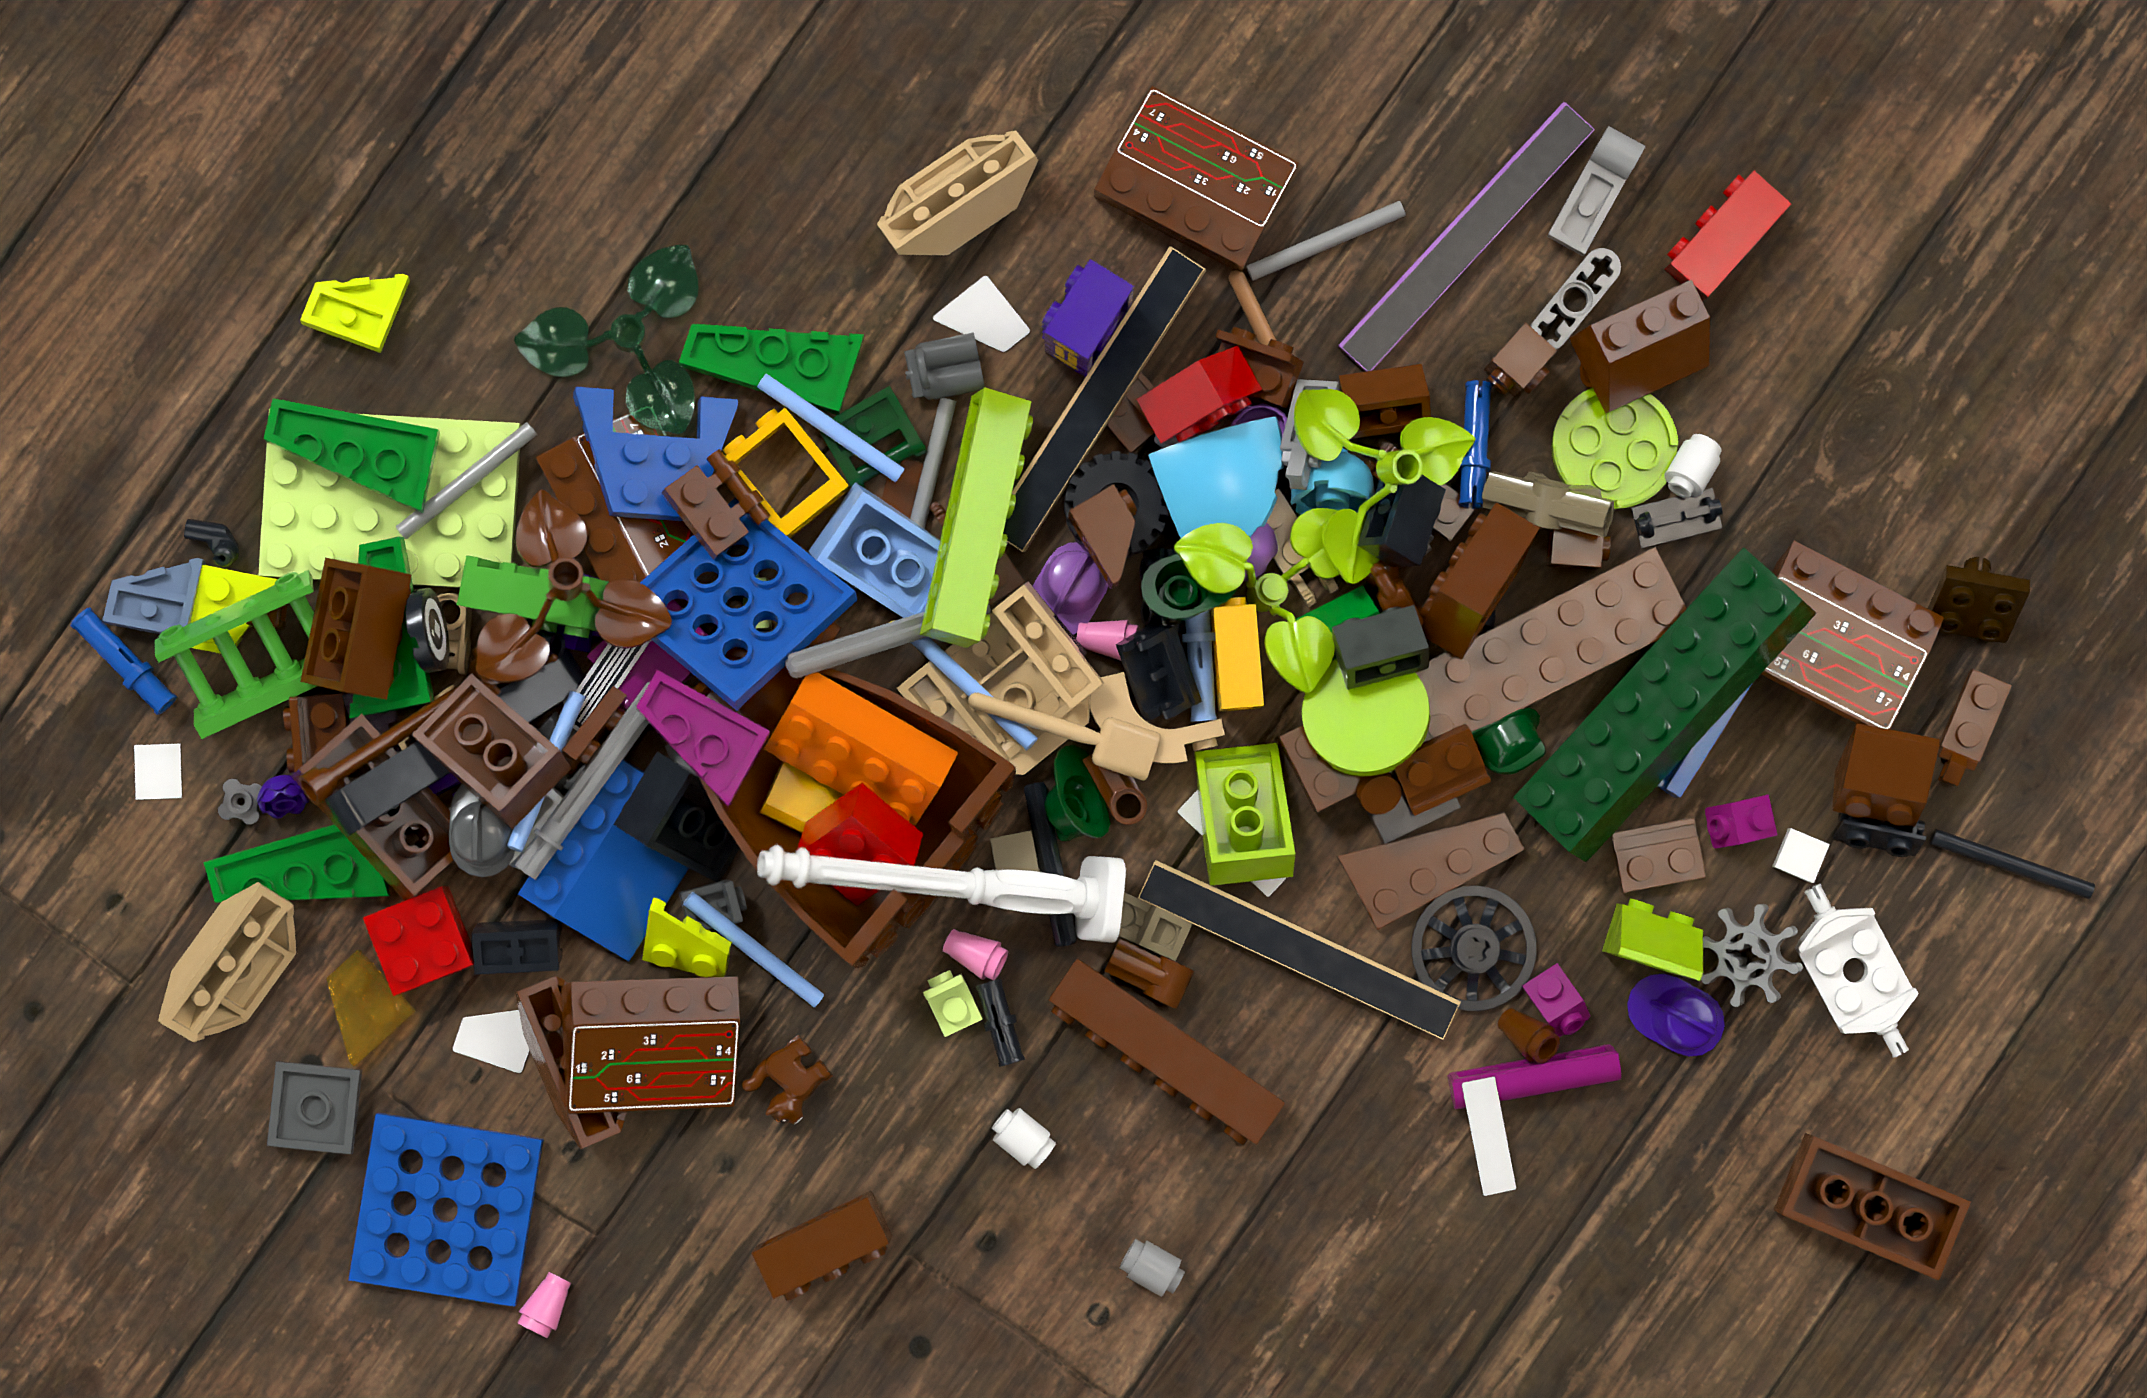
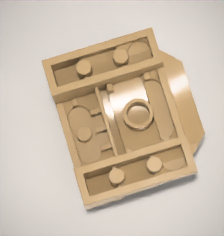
M1029 582L1023 584L992 610V613L989 614V629L984 639H980V642L968 648L952 644L945 650L956 663L994 698L1082 726H1086L1089 723L1091 694L1104 684V681L1080 653L1077 645L1053 617L1055 614ZM931 661L897 687L905 699L960 728L1008 760L1016 767V774H1026L1068 740L1067 738L1024 725L1038 738L1035 744L1026 751L987 713L971 708L968 704L969 697Z

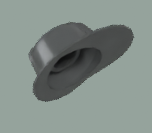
M461 784L453 796L450 808L449 845L451 856L458 867L469 875L479 877L496 875L507 868L514 858L515 850L507 847L513 830Z

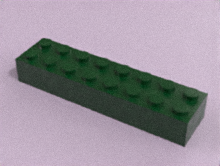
M1743 547L1513 798L1571 854L1587 862L1808 624L1817 612Z

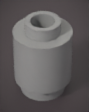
M1137 1239L1131 1244L1119 1269L1127 1273L1126 1277L1160 1297L1163 1296L1166 1290L1173 1294L1185 1271L1179 1268L1181 1259L1147 1240L1145 1243H1142Z

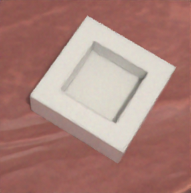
M1788 828L1772 867L1809 883H1814L1830 844Z

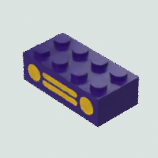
M1091 259L1085 268L1080 265L1075 267L1065 284V300L1062 304L1054 301L1042 320V328L1044 329L1042 338L1045 341V352L1084 377L1087 376L1132 306L1134 292L1133 285Z

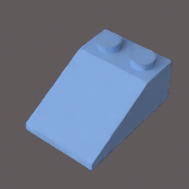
M855 482L810 548L809 553L827 569L901 617L906 618L925 612L940 540Z

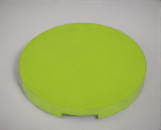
M1590 388L1572 400L1559 416L1552 436V457L1556 471L1563 483L1568 485H1591L1600 488L1603 498L1614 500V509H1624L1648 500L1667 483L1665 473L1677 454L1678 436L1669 412L1653 395L1648 394L1605 414L1594 389Z
M1336 658L1331 662L1314 690L1310 693H1305L1302 706V720L1309 743L1316 753L1329 763L1332 768L1355 776H1375L1394 770L1396 766L1407 760L1418 747H1421L1430 724V706L1426 689L1415 672L1347 690Z

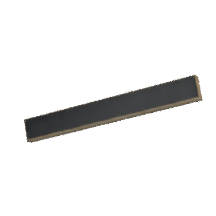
M1171 246L1164 254L1012 491V494L1016 495L1015 508L1011 517L1006 519L1003 534L1007 535L1008 543L1022 552H1025L1069 485L1072 476L1078 471L1206 272L1205 268Z
M1155 860L1138 897L1149 904L1181 917L1192 924L1440 1039H1444L1461 1001L1157 860Z

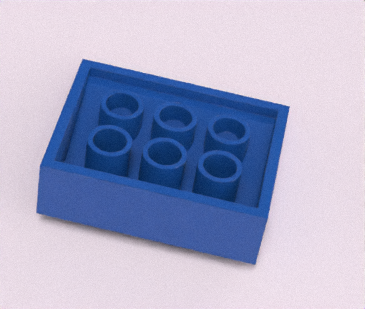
M623 758L562 842L563 850H556L536 879L529 876L518 895L596 943L630 961L646 936L648 914L653 897L667 904L689 868L645 846L613 825L621 813L624 804L628 801L644 774L643 770Z

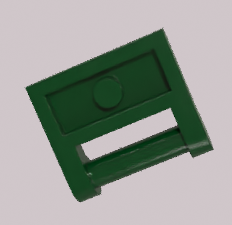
M890 386L832 418L871 446L901 430L906 441L883 453L897 464L913 455L918 458L927 453L925 446ZM820 431L851 487L856 482L865 488L864 483L881 474V472L868 463L855 469L850 460L855 454Z

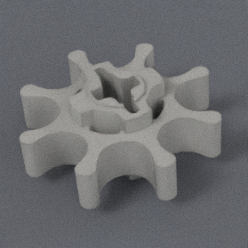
M1764 903L1755 906L1754 919L1748 926L1741 925L1734 919L1731 908L1721 909L1718 912V916L1725 922L1727 927L1725 938L1722 941H1714L1707 936L1703 937V948H1710L1717 953L1719 965L1715 971L1703 975L1701 978L1704 984L1712 983L1719 976L1730 978L1735 985V993L1730 1001L1734 1007L1744 1004L1745 991L1750 985L1760 986L1765 991L1768 1002L1778 1001L1781 998V994L1774 988L1772 983L1774 972L1778 969H1785L1792 974H1796L1803 969L1801 963L1785 960L1780 952L1782 941L1788 937L1795 936L1798 933L1797 928L1790 926L1780 934L1770 933L1764 925V917L1769 909L1768 905ZM1743 933V938L1735 941V937ZM1752 946V953L1764 960H1756L1747 964V957L1735 950H1743ZM1758 970H1765V972L1762 975L1756 977V972Z

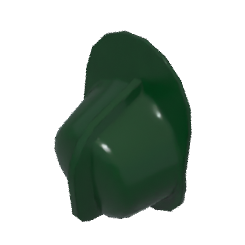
M1178 554L1163 558L1150 565L1144 573L1141 583L1143 600L1150 610L1161 617L1177 621L1190 620L1200 613L1222 605L1231 599L1239 588L1237 587L1233 591L1224 594L1213 593L1204 589L1191 576Z
M1524 708L1516 710L1494 723L1471 732L1484 766L1491 772L1504 775L1515 774L1545 755V746L1536 731L1540 722V715L1535 709Z
M1075 745L1065 746L1058 751L1054 760L1056 784L1048 793L1044 804L1049 821L1055 827L1058 838L1064 842L1084 835L1092 838H1101L1108 833L1110 827L1106 803L1082 761L1089 754Z

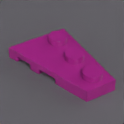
M658 670L636 706L637 711L719 799L729 807L770 735V731Z

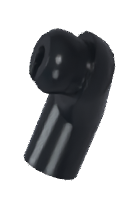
M187 519L184 538L207 542L214 555L212 559L218 566H230L238 559L239 545L226 525Z

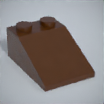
M472 673L412 734L428 752L512 830L572 769L560 749Z

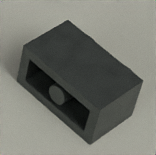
M1414 605L1405 608L1392 607L1378 615L1363 619L1350 618L1343 621L1340 625L1332 626L1335 645L1334 652L1347 690L1429 669V646Z

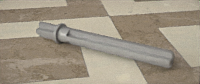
M990 605L987 606L986 614L991 613ZM924 612L791 653L788 659L785 660L786 668L789 670L791 677L799 678L926 638V636L920 635Z
M650 682L646 683L543 827L540 830L537 828L534 830L537 835L515 864L516 867L528 876L536 879L556 850H563L564 847L561 844L648 725V721L637 711L636 706Z

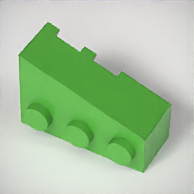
M466 555L457 605L499 615L517 614L525 620L533 621V626L545 602L546 594L549 592V570L523 567L508 562L499 563ZM583 576V582L590 584L591 590L596 597L603 600V592L609 582ZM582 593L571 601L556 599L540 630L556 633L557 627L560 625L565 626L563 634L589 638L590 631L597 632L595 617L601 608L595 607Z

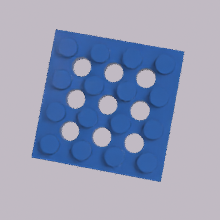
M735 497L728 505L732 508L739 501ZM749 514L740 519L749 532L734 544L745 545L749 548L744 555L731 557L726 554L727 549L715 559H712L693 535L640 582L653 591L665 606L674 599H685L688 601L687 606L681 611L674 612L668 610L672 620L670 628L651 640L736 711L786 666L785 660L788 659L789 654L806 648L857 601L855 590L768 520L757 526ZM772 568L778 571L777 576L770 581H761L756 578L758 572L763 569ZM704 572H715L719 575L710 584H701L696 581L698 576ZM801 592L808 596L807 600L800 605H790L785 602L792 593ZM733 596H744L748 599L747 603L740 608L734 609L726 606V602ZM763 620H773L778 623L777 627L768 633H761L755 629L757 624ZM704 623H714L718 626L717 630L708 636H701L695 632ZM734 647H742L748 651L745 657L740 660L733 661L725 657L726 653Z
M376 1113L349 1281L515 1307L518 1301L544 1139ZM407 1149L418 1151L423 1158L422 1168L417 1173H409L401 1166V1156ZM456 1156L463 1161L465 1169L461 1178L452 1180L444 1175L442 1163L446 1157ZM496 1162L504 1167L506 1179L502 1185L491 1186L485 1181L483 1171L488 1163ZM408 1191L415 1197L416 1208L411 1214L404 1215L395 1209L394 1198L398 1192ZM440 1198H450L456 1203L458 1213L454 1220L443 1221L436 1215L435 1205ZM483 1204L493 1205L499 1212V1221L492 1228L483 1227L477 1220V1210ZM392 1233H402L408 1238L409 1250L404 1256H395L388 1250L387 1240ZM441 1239L449 1244L451 1255L446 1262H435L429 1256L428 1248L433 1240ZM484 1246L490 1250L493 1259L489 1268L478 1269L472 1265L470 1252L474 1247Z

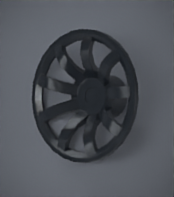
M1462 886L1435 898L1420 915L1412 934V962L1422 984L1450 997L1453 996L1444 992L1443 989L1462 970L1468 972L1466 1000L1455 998L1461 1001L1458 1009L1465 1011L1493 1009L1508 1002L1523 988L1522 985L1527 983L1534 969L1537 955L1536 937L1533 926L1525 911L1505 893L1489 887ZM1464 896L1488 897L1479 924L1472 923L1463 898ZM1452 900L1462 926L1458 931L1433 916L1443 905ZM1500 902L1515 915L1517 920L1493 932L1490 929V924L1496 907ZM1426 925L1451 939L1450 946L1421 950L1422 937ZM1523 929L1526 939V955L1500 949V941ZM1452 957L1454 963L1434 983L1426 971L1423 960ZM1498 959L1524 965L1518 978L1511 986L1507 984L1495 967ZM1486 972L1501 994L1490 999L1477 1001L1479 974Z

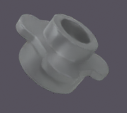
M236 779L227 780L223 784V791L225 792L224 801L218 807L220 817L225 820L231 818L242 819L246 824L257 822L260 817L257 796L262 786L256 783L250 786L243 785ZM241 797L245 800V803L242 806H240L237 803L238 799Z

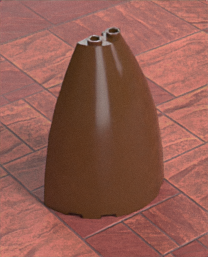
M732 648L726 653L725 657L733 661L740 660L745 657L748 651ZM786 666L737 711L702 681L692 688L770 731V735L729 807L700 778L718 816L757 871L758 859L762 851H769L774 845H779L785 853H796L802 833L759 813L782 763L775 755L764 750V747L805 676L799 678L791 677ZM828 668L818 671L823 676L958 752L940 789L915 826L923 833L914 866L960 871L977 847L975 845L978 840L976 833L981 827L983 830L988 829L1001 810L1003 803L1001 802L1002 795L1000 792L1002 789L1005 792L1011 789L1016 775V767L960 728L891 690L835 669ZM780 880L777 885L772 886L799 918L854 968L865 966L869 961V958L866 957L868 954L871 953L878 958L887 951L898 937L895 931L900 926L910 929L939 897L937 895L898 892L895 889L892 891L880 890L856 906L830 884L807 882L804 887L797 888L790 880Z

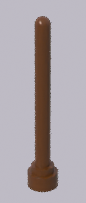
M461 684L328 769L324 766L320 769L313 767L299 776V783L306 796L315 805L324 802L325 799L333 794V790L338 787L337 783L411 736Z

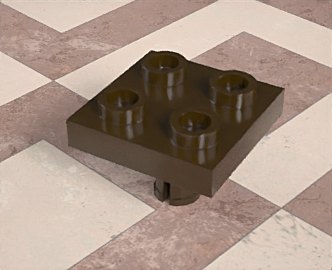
M1979 557L1967 559L1964 562V568L1946 565L1927 608L1944 617L1939 631L1945 634L1979 638L1989 642L2007 643L2030 594V580L1990 573L1991 563L1986 558L1982 559V570H1978Z

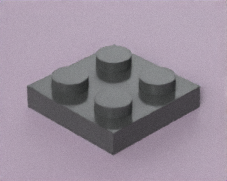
M277 1061L267 1146L353 1154L363 1069Z

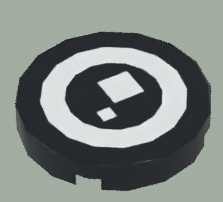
M431 588L414 590V593L409 595L406 604L407 631L410 634V638L416 637L419 648H413L414 658L419 667L426 673L446 670L450 651L449 634L441 603Z

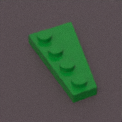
M691 324L679 360V366L760 392L763 391L757 388V386L767 373L817 409L839 415L864 341V334L849 333V336L830 335L829 332L819 331L798 333L786 332V329L769 328V331L749 330L746 327Z

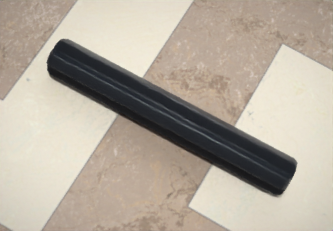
M1044 782L1028 784L1024 787V793L1040 872L1064 876L1055 828L1045 812L1044 804L1048 795ZM1072 913L1049 914L1055 945L1063 947L1075 944L1077 937Z

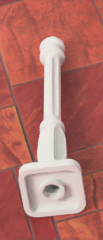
M774 845L769 851H762L758 859V875L766 877L767 882L772 886L777 885L780 880H790L797 888H802L807 882L889 891L895 889L898 892L966 898L973 905L982 903L1001 909L1025 913H1074L1075 932L1081 940L1113 943L1117 940L1120 932L1126 876L1125 863L1121 858L1088 856L1082 862L1080 877L1077 880L1057 874L1030 870H982L977 867L970 872L821 857L809 855L808 850L805 848L798 849L796 853H785L779 845Z

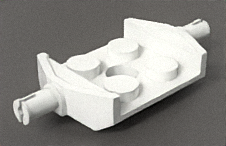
M1821 884L1813 886V889L1809 888L1804 893L1817 913L1814 915L1816 920L1801 936L1795 949L1838 1029L1844 1034L1876 1032L1877 1035H1883L1882 1037L1893 1058L1901 1055V1052H1907L1909 1048L1896 1027L1898 1026L1897 1022L1917 997L1918 992L1909 983L1873 916L1875 914L1873 908L1836 910L1834 906H1831ZM1851 958L1861 960L1865 968L1863 977L1857 982L1848 981L1843 974V966Z

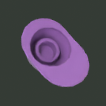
M1072 542L1054 551L1032 587L1055 614L1053 617L1070 637L1077 633L1080 622L1088 623L1107 592L1108 584L1086 547L1078 542Z

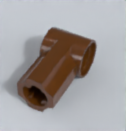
M1093 754L1082 759L1109 808L1111 816L1117 822L1123 825H1132L1144 818L1147 812V801L1133 777L1096 766L1092 760ZM1132 794L1139 800L1140 811L1134 818H1124L1117 812L1116 802L1122 795Z
M1119 939L1105 969V972L1143 989L1144 994L1175 1009L1178 1008L1195 973L1194 970L1162 955L1159 958L1145 951V949L1122 939Z

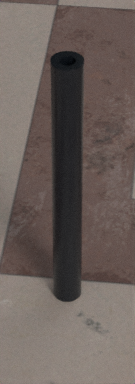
M1938 829L1933 831L1930 839V844L2087 899L2091 898L2095 888V884Z

